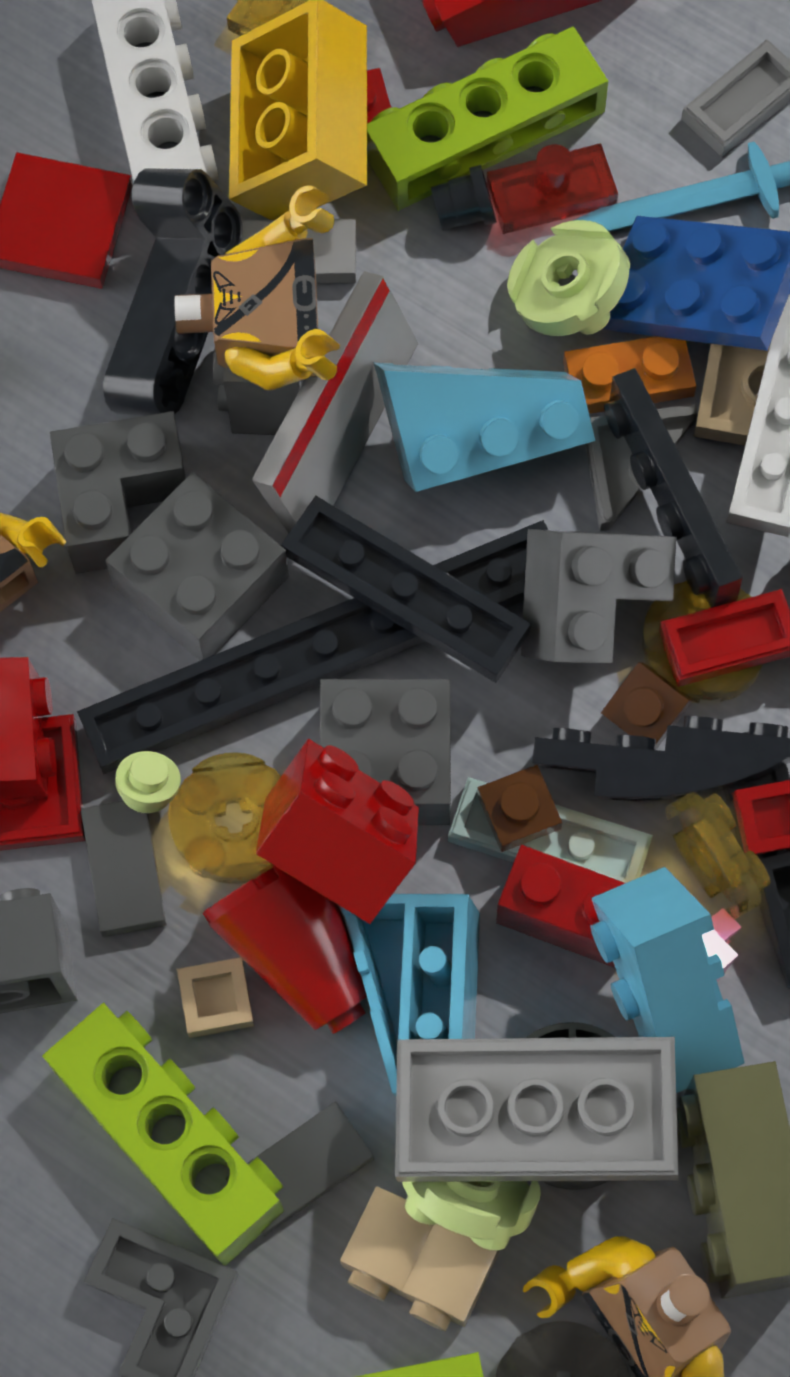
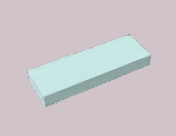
M468 777L448 834V842L514 863L520 845L504 852L500 851L477 796V787L487 783ZM555 804L562 820L561 830L522 844L628 883L640 877L653 835Z

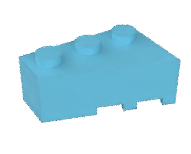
M373 362L403 478L415 492L595 441L581 380L566 372L495 368L470 369L436 365L411 366Z
M666 867L592 897L591 899L599 922L590 926L591 933L603 960L606 963L613 961L619 980L611 983V990L621 1014L626 1021L634 1020L639 1037H675L676 1093L687 1089L693 1075L736 1068L745 1064L732 1005L728 999L723 1000L716 980L725 976L722 961L717 954L708 956L702 938L703 934L714 930L711 914Z
M392 894L371 924L341 907L355 951L353 954L358 972L362 976L370 1005V1015L389 1084L395 1097L397 1091V1040L475 1039L480 912L469 894Z

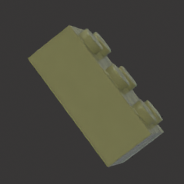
M776 1061L693 1075L684 1095L679 1098L680 1107L676 1108L677 1138L681 1149L692 1148L695 1165H693V1174L687 1175V1186L694 1215L705 1214L709 1234H707V1242L700 1244L706 1280L708 1284L719 1283L722 1299L789 1288L790 1126Z

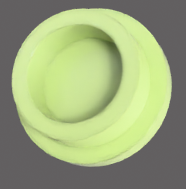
M152 751L136 752L124 758L117 768L115 778L116 789L124 803L131 809L141 813H154L165 808L177 796L181 782L180 772L176 764L165 755Z

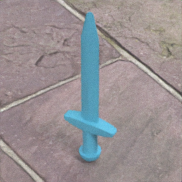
M754 141L749 142L748 163L750 170L601 207L574 220L596 222L611 232L633 226L636 216L667 218L758 195L762 205L772 219L778 218L779 199L777 189L790 186V161L769 166L759 146Z

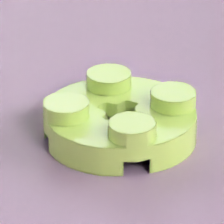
M586 220L563 222L550 228L555 236L546 239L539 246L533 239L518 254L508 276L507 288L509 296L515 303L516 311L526 325L538 333L549 336H565L579 331L586 335L594 334L607 325L610 319V311L619 302L626 289L630 261L620 244L603 225ZM577 270L578 275L572 282L564 286L558 284L560 279L569 278L572 272Z
M527 1181L402 1182L408 1195L405 1202V1210L414 1220L428 1225L438 1224L455 1233L468 1236L478 1246L488 1250L506 1248L512 1236L521 1234L528 1228L541 1196L538 1181H531L530 1186Z

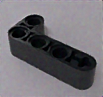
M145 168L138 173L134 180L132 203L136 215L156 239L105 372L103 394L109 409L117 414L147 416L174 411L175 415L184 402L209 333L177 334L175 295L212 293L211 260L217 256L225 255L226 252L241 243L243 235L242 220L234 204L202 169Z

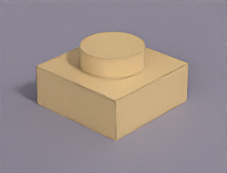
M241 957L177 969L189 1038L254 1026L244 963Z

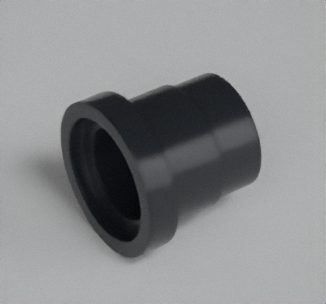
M481 165L470 167V174L431 187L443 231L484 221L485 226L497 223Z

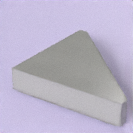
M696 404L657 409L676 446L696 421ZM606 416L590 417L595 441L586 443L585 446L600 531H605L613 526L640 492L641 488L631 468L630 456L632 452L625 438L617 439L608 425Z

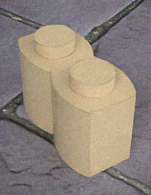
M376 1186L340 1259L342 1267L352 1272L347 1283L381 1301L385 1300L389 1291L413 1302L409 1314L439 1330L446 1332L450 1322L465 1327L500 1250L484 1249L474 1243L468 1236L455 1233L438 1224L428 1225L414 1220L405 1210L406 1199Z

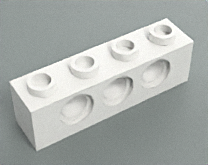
M91 0L133 184L138 173L145 168L202 169L213 181L219 180L212 146L210 144L200 147L196 131L206 129L199 94L187 96L184 81L194 79L187 44L175 46L172 31L182 29L176 0ZM144 42L153 43L147 47H135ZM153 92L165 93L164 95L157 98L146 97L148 94ZM165 142L178 143V145L170 149L157 148Z

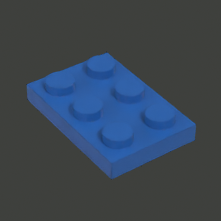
M636 216L623 247L630 261L628 283L619 302L610 311L609 322L603 330L768 351L790 294V231Z

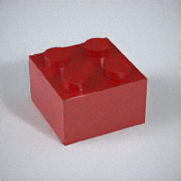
M308 738L265 798L255 854L371 924L416 864L419 807L414 804L410 794L399 785L388 780H383L380 783L360 771L356 761L343 750L332 745H327L323 748Z

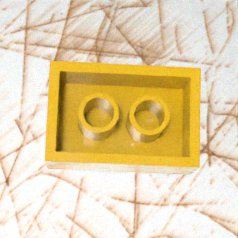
M309 0L232 40L229 200L269 220H276L289 211L291 197L295 191L303 186H314L329 195L328 201L318 207L367 186V25L325 0Z

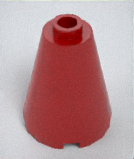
M273 865L271 869L243 884L203 912L209 923L208 925L314 1030L326 1024L332 1034H335L366 1014L360 1002L367 997L362 976L358 972L353 944L338 904Z

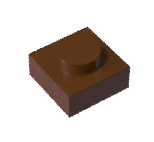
M638 662L600 713L628 735L656 739V750L667 735V726H675L693 700L647 664Z
M538 764L477 787V796L501 852L551 834L562 828V820Z

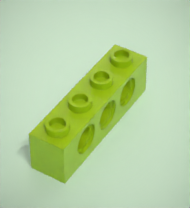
M574 26L556 35L553 33L544 34L531 42L526 49L505 59H491L481 65L475 73L452 84L448 82L438 84L431 88L421 99L402 108L392 107L377 114L367 124V160L395 207L400 211L431 196L432 186L470 174V167L481 165L482 169L485 170L604 113L609 81ZM537 86L545 90L542 92H530L525 88ZM477 111H488L494 115L489 117H478L473 115V113ZM432 135L440 137L441 140L429 143L420 140V138Z
M103 1002L46 1051L42 1057L217 1260L226 1266L284 1212L280 1200L275 1196L284 1187L260 1158L256 1157L247 1164L231 1145L239 1136L214 1107L203 1115L187 1097L196 1088L170 1058L160 1066L147 1052L145 1047L153 1040L140 1023L127 1010L117 1018ZM125 1067H136L142 1071L141 1081L132 1092L121 1095L110 1092L111 1078L118 1070ZM168 1115H177L184 1118L186 1122L185 1130L178 1140L169 1144H160L152 1140L153 1128L161 1118ZM211 1164H221L230 1169L229 1181L221 1191L215 1194H203L196 1190V1177L204 1167Z

